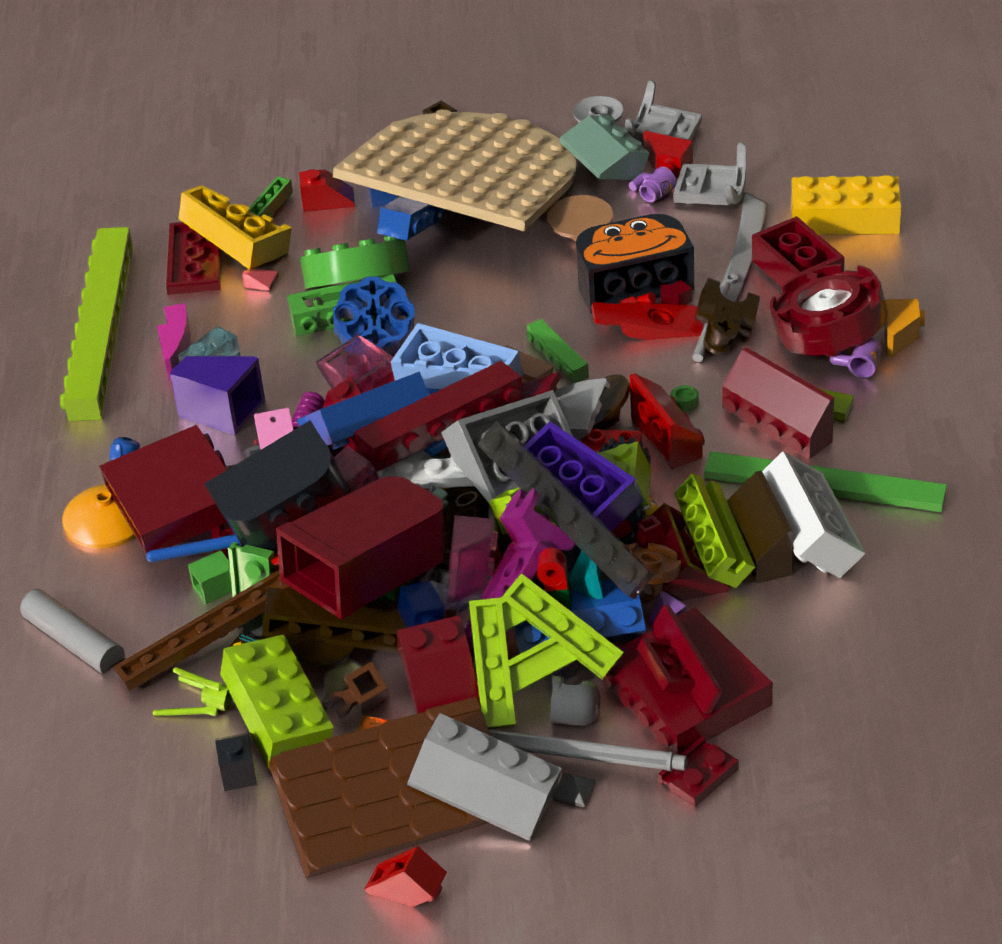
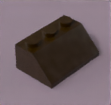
M762 470L756 471L727 500V503L755 565L751 573L757 584L792 575L793 530Z

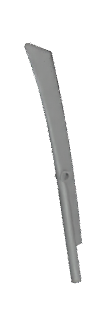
M747 192L743 193L742 214L736 244L720 286L722 295L733 302L737 301L752 262V235L762 231L769 205ZM706 323L692 355V359L696 362L703 360L707 350L703 344L707 327Z

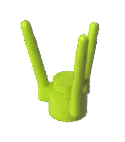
M175 667L173 672L180 675L178 676L179 681L203 689L201 702L205 703L206 707L154 710L153 715L207 714L217 716L219 710L227 711L230 708L232 696L227 686L221 684V682L212 681Z

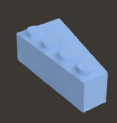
M420 323L416 324L391 361L395 381L420 371L426 388L443 389L499 361L504 362L520 376H523L519 351Z

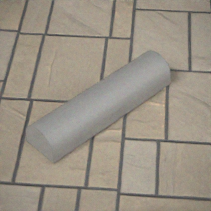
M33 589L23 598L20 610L25 619L101 674L125 656L123 647L43 590Z

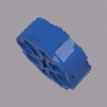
M365 277L361 282L348 284L340 292L337 305L333 307L334 333L341 340L342 348L351 355H360L369 361H380L388 355L397 353L414 329V304L406 296V290L398 283L387 282L380 277ZM372 312H375L376 326H373ZM398 316H405V317H407V318L401 320V319H398V318H396V317H398ZM343 318H350V319H352V320H351V321H348V322H344V321H342L341 319H343Z

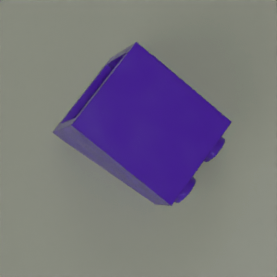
M186 356L170 372L178 417L235 435L265 402L259 359L254 356Z

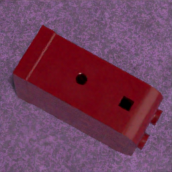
M390 476L378 479L293 522H287L276 528L280 581L341 620L354 614L355 610L437 566L445 558L442 500L428 490L403 477Z

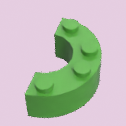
M387 236L384 237L385 242L375 243V238L359 241V247L349 248L348 243L332 245L333 251L321 253L320 248L305 250V256L300 257L305 289L361 280L365 277H378L410 271L405 240Z

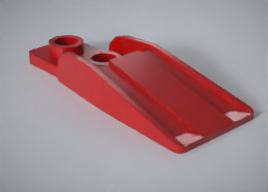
M594 302L591 307L596 324L622 326L624 335L631 338L654 340L700 336L703 330L702 322L695 320L697 306Z

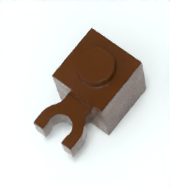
M372 661L343 677L346 690L334 691L327 695L330 704L337 700L345 702V705L336 711L339 719L347 716L355 705H357L363 715L390 699L388 687Z

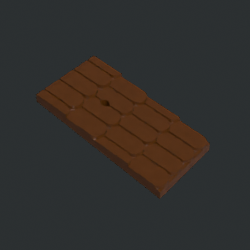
M476 697L429 708L423 713L386 721L380 726L327 738L324 742L284 751L277 756L271 757L268 764L306 879L489 823L407 785L423 742L439 713L491 736Z

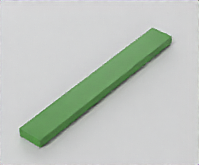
M710 451L704 469V478L744 484L756 471H763L773 460ZM809 465L824 474L835 497L942 512L947 484Z

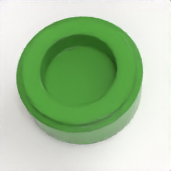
M681 385L674 388L670 393L682 412L692 411L699 405V392L692 386Z

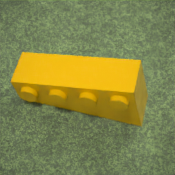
M203 185L182 192L179 219L248 269L255 268L288 254L292 232L291 226L283 224L280 227L273 223V218L265 214L259 217L250 213V207L243 204L229 203L230 198Z

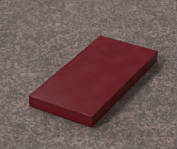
M184 222L170 223L166 280L167 295L221 290L222 249L208 241Z

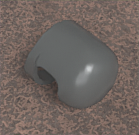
M552 675L551 724L588 726L593 723L600 710V692L598 687L593 682L585 679L579 685H567L563 683V676Z

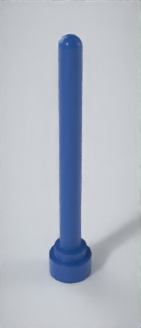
M234 534L151 550L146 554V559L153 563L229 548L233 541L238 542V546H241Z

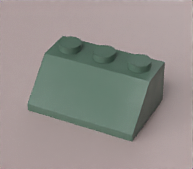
M600 114V116L588 115L559 139V142L598 179L633 180L643 172L649 156V152L641 146L642 143L628 134V130L619 126L614 121V118L608 114Z

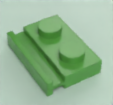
M234 541L229 546L228 555L232 597L275 572V565L271 562V559L274 558V551L250 545L241 547L238 546V542Z

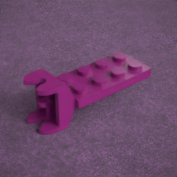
M532 488L527 495L524 490H518L500 517L513 542L509 544L480 600L501 598L521 573L532 580L535 573H537L538 556L544 549L557 548L561 551H571L581 532L582 521L576 518L569 525V521L562 519L557 525H554L549 521L550 515L544 511L538 514L533 510L539 497L537 490ZM469 619L464 631L471 658H475L471 619Z

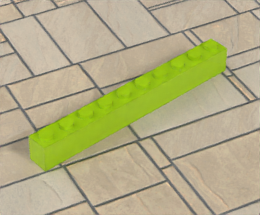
M129 227L98 228L96 239H92L93 255H89V271L85 272L86 288H82L83 304L78 307L79 322H75L76 339L71 341L72 357H68L69 374L64 376L65 393L60 395L61 409L66 410L68 421L102 420L133 252Z

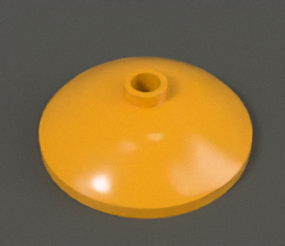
M105 483L92 486L79 493L69 502L63 512L62 522L65 533L78 545L93 549H106L123 545L136 538L114 502L111 493L107 490Z

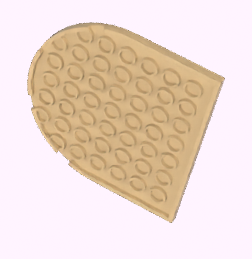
M438 110L436 113L418 115L392 122L391 125L381 130L336 165L333 169V177L525 231L571 187L575 178L576 159L559 142V138L546 130L530 124L528 120L508 118L503 113L492 115Z

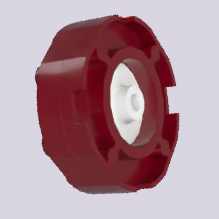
M834 264L808 271L800 276V278L795 276L782 285L783 293L777 300L773 296L770 301V311L777 336L784 347L791 353L833 357L847 348L865 345L868 339L883 327L888 316L882 285L874 272L860 265L857 266L858 271H844L842 264Z

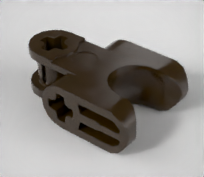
M708 277L700 294L695 320L707 324L703 344L709 352L716 355H725L731 348L733 338L737 335L744 338L749 337L756 319L760 296L748 292L744 301H730L722 295L720 281Z

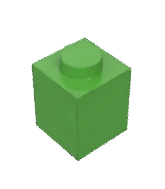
M221 550L188 564L192 587L205 604L232 593L229 560Z

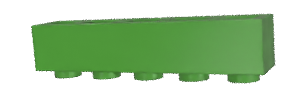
M277 176L250 206V213L259 217L264 214L272 217L293 193L291 179Z
M542 319L527 325V340L532 342L537 350L541 351L546 359L550 360L556 369L560 370L567 379L574 384L589 378L588 363Z

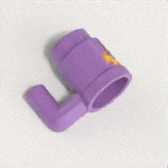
M659 167L653 174L644 172L639 174L629 183V188L632 191H636L639 188L641 197L645 201L653 203L674 189L677 182L674 174L668 168Z
M871 337L865 345L855 347L851 356L844 355L845 350H842L838 355L830 357V362L833 365L848 367L851 373L857 377L868 378L876 370L881 357L882 347L878 340Z

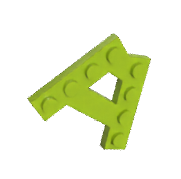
M522 573L501 598L469 601L480 708L489 730L516 727L513 694L577 660L603 680L623 656V651ZM527 621L549 638L508 660L505 634L507 630Z

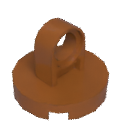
M637 543L623 547L619 552L618 570L623 576L637 581L640 601L643 604H647L658 597L663 589V583H668L678 577L681 560L678 561V554L666 546L648 543V548L637 549ZM641 583L651 586V595L642 590Z

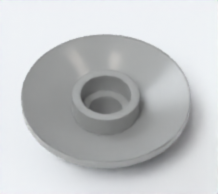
M608 96L585 98L579 101L573 109L574 118L578 122H581L588 115L600 116V114H608L617 122L623 115L622 104Z

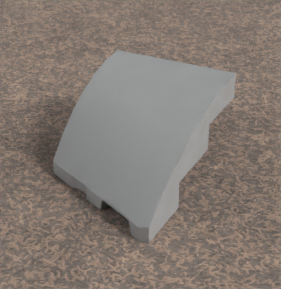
M606 378L570 384L557 389L554 393L573 437L579 441L592 430L595 417L602 406L599 401L601 393L605 389H609L611 382Z

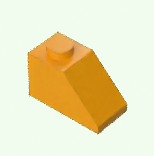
M885 299L888 309L887 320L884 324L887 357H893L919 338V329L925 326V311L919 310L918 299Z

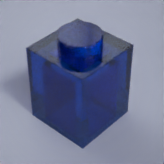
M429 580L401 587L397 610L406 626L412 627L443 619L445 605Z

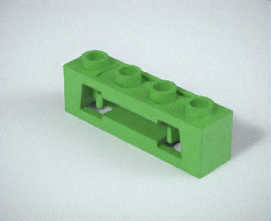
M393 274L378 276L384 281L396 282ZM362 280L287 295L290 318L296 336L333 329V307L337 305L340 292L348 284H356ZM321 297L323 305H319L317 299L313 300V306H306L304 300ZM372 312L371 319L376 320L375 312ZM343 318V319H341V320L344 321V322H348V321H351L352 319H350V318Z

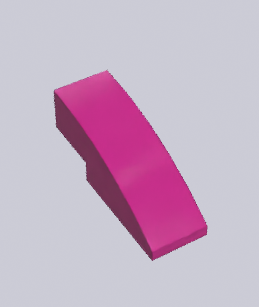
M185 303L164 307L167 324L157 326L168 381H170V372L188 355L191 333Z

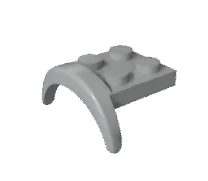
M650 80L647 83L645 95L635 121L633 122L631 119H626L625 129L628 130V134L638 141H643L644 131L692 141L702 123V114L653 104L656 83L654 80Z
M740 142L737 145L736 166L683 164L673 193L674 203L710 204L713 206L738 205L743 197L746 183L745 143Z

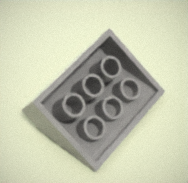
M553 390L457 420L441 432L453 461L488 503L489 500L506 490L520 487L516 484L507 461L547 423L552 422L573 436Z

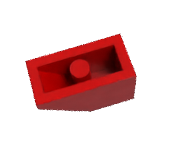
M644 131V148L649 152L647 160L654 170L659 167H666L674 174L675 178H678L682 165L693 163V141Z
M310 169L299 172L303 212L355 207L353 187L341 179L334 178L333 174L325 169Z
M416 846L379 863L364 890L370 895L415 907L426 901L432 902L439 896L443 888L441 883L447 871L419 846Z

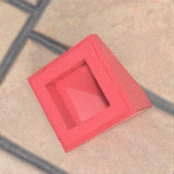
M257 268L245 270L242 273L244 287L270 291L278 276V271Z

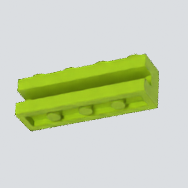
M692 473L674 493L708 578L737 588L755 568V565L720 484L710 480L705 486L702 477Z

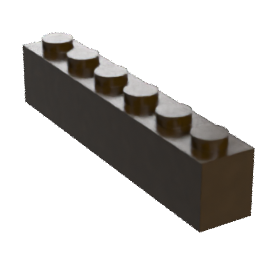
M268 587L262 636L274 637L284 634L286 639L399 653L397 630L456 616V610L374 600L355 610L354 614L341 620L296 590Z

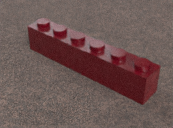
M502 361L486 367L354 431L357 455L376 472L387 468L444 439L441 432L457 420L523 400L522 376Z

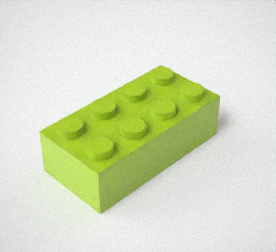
M284 634L224 648L220 675L268 769L270 768L268 763L271 757L277 756L284 751L324 742L325 739L332 737L334 727Z

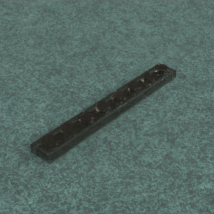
M495 421L477 445L526 494L532 488L537 490L539 497L536 504L628 597L635 599L655 574L503 424Z

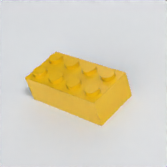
M888 175L879 177H792L791 217L797 216L818 235L900 234L901 202L899 177Z

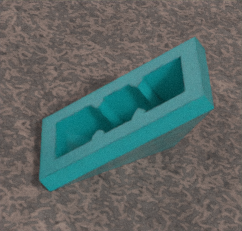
M590 536L587 538L569 577L573 590L595 599H602L600 558L595 537Z

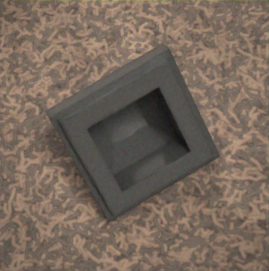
M564 772L552 799L584 808L595 785V780Z

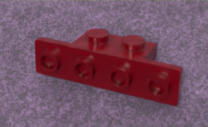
M663 605L652 625V631L657 639L642 638L637 649L663 692L691 693L702 713L711 714L722 694V688L671 606Z

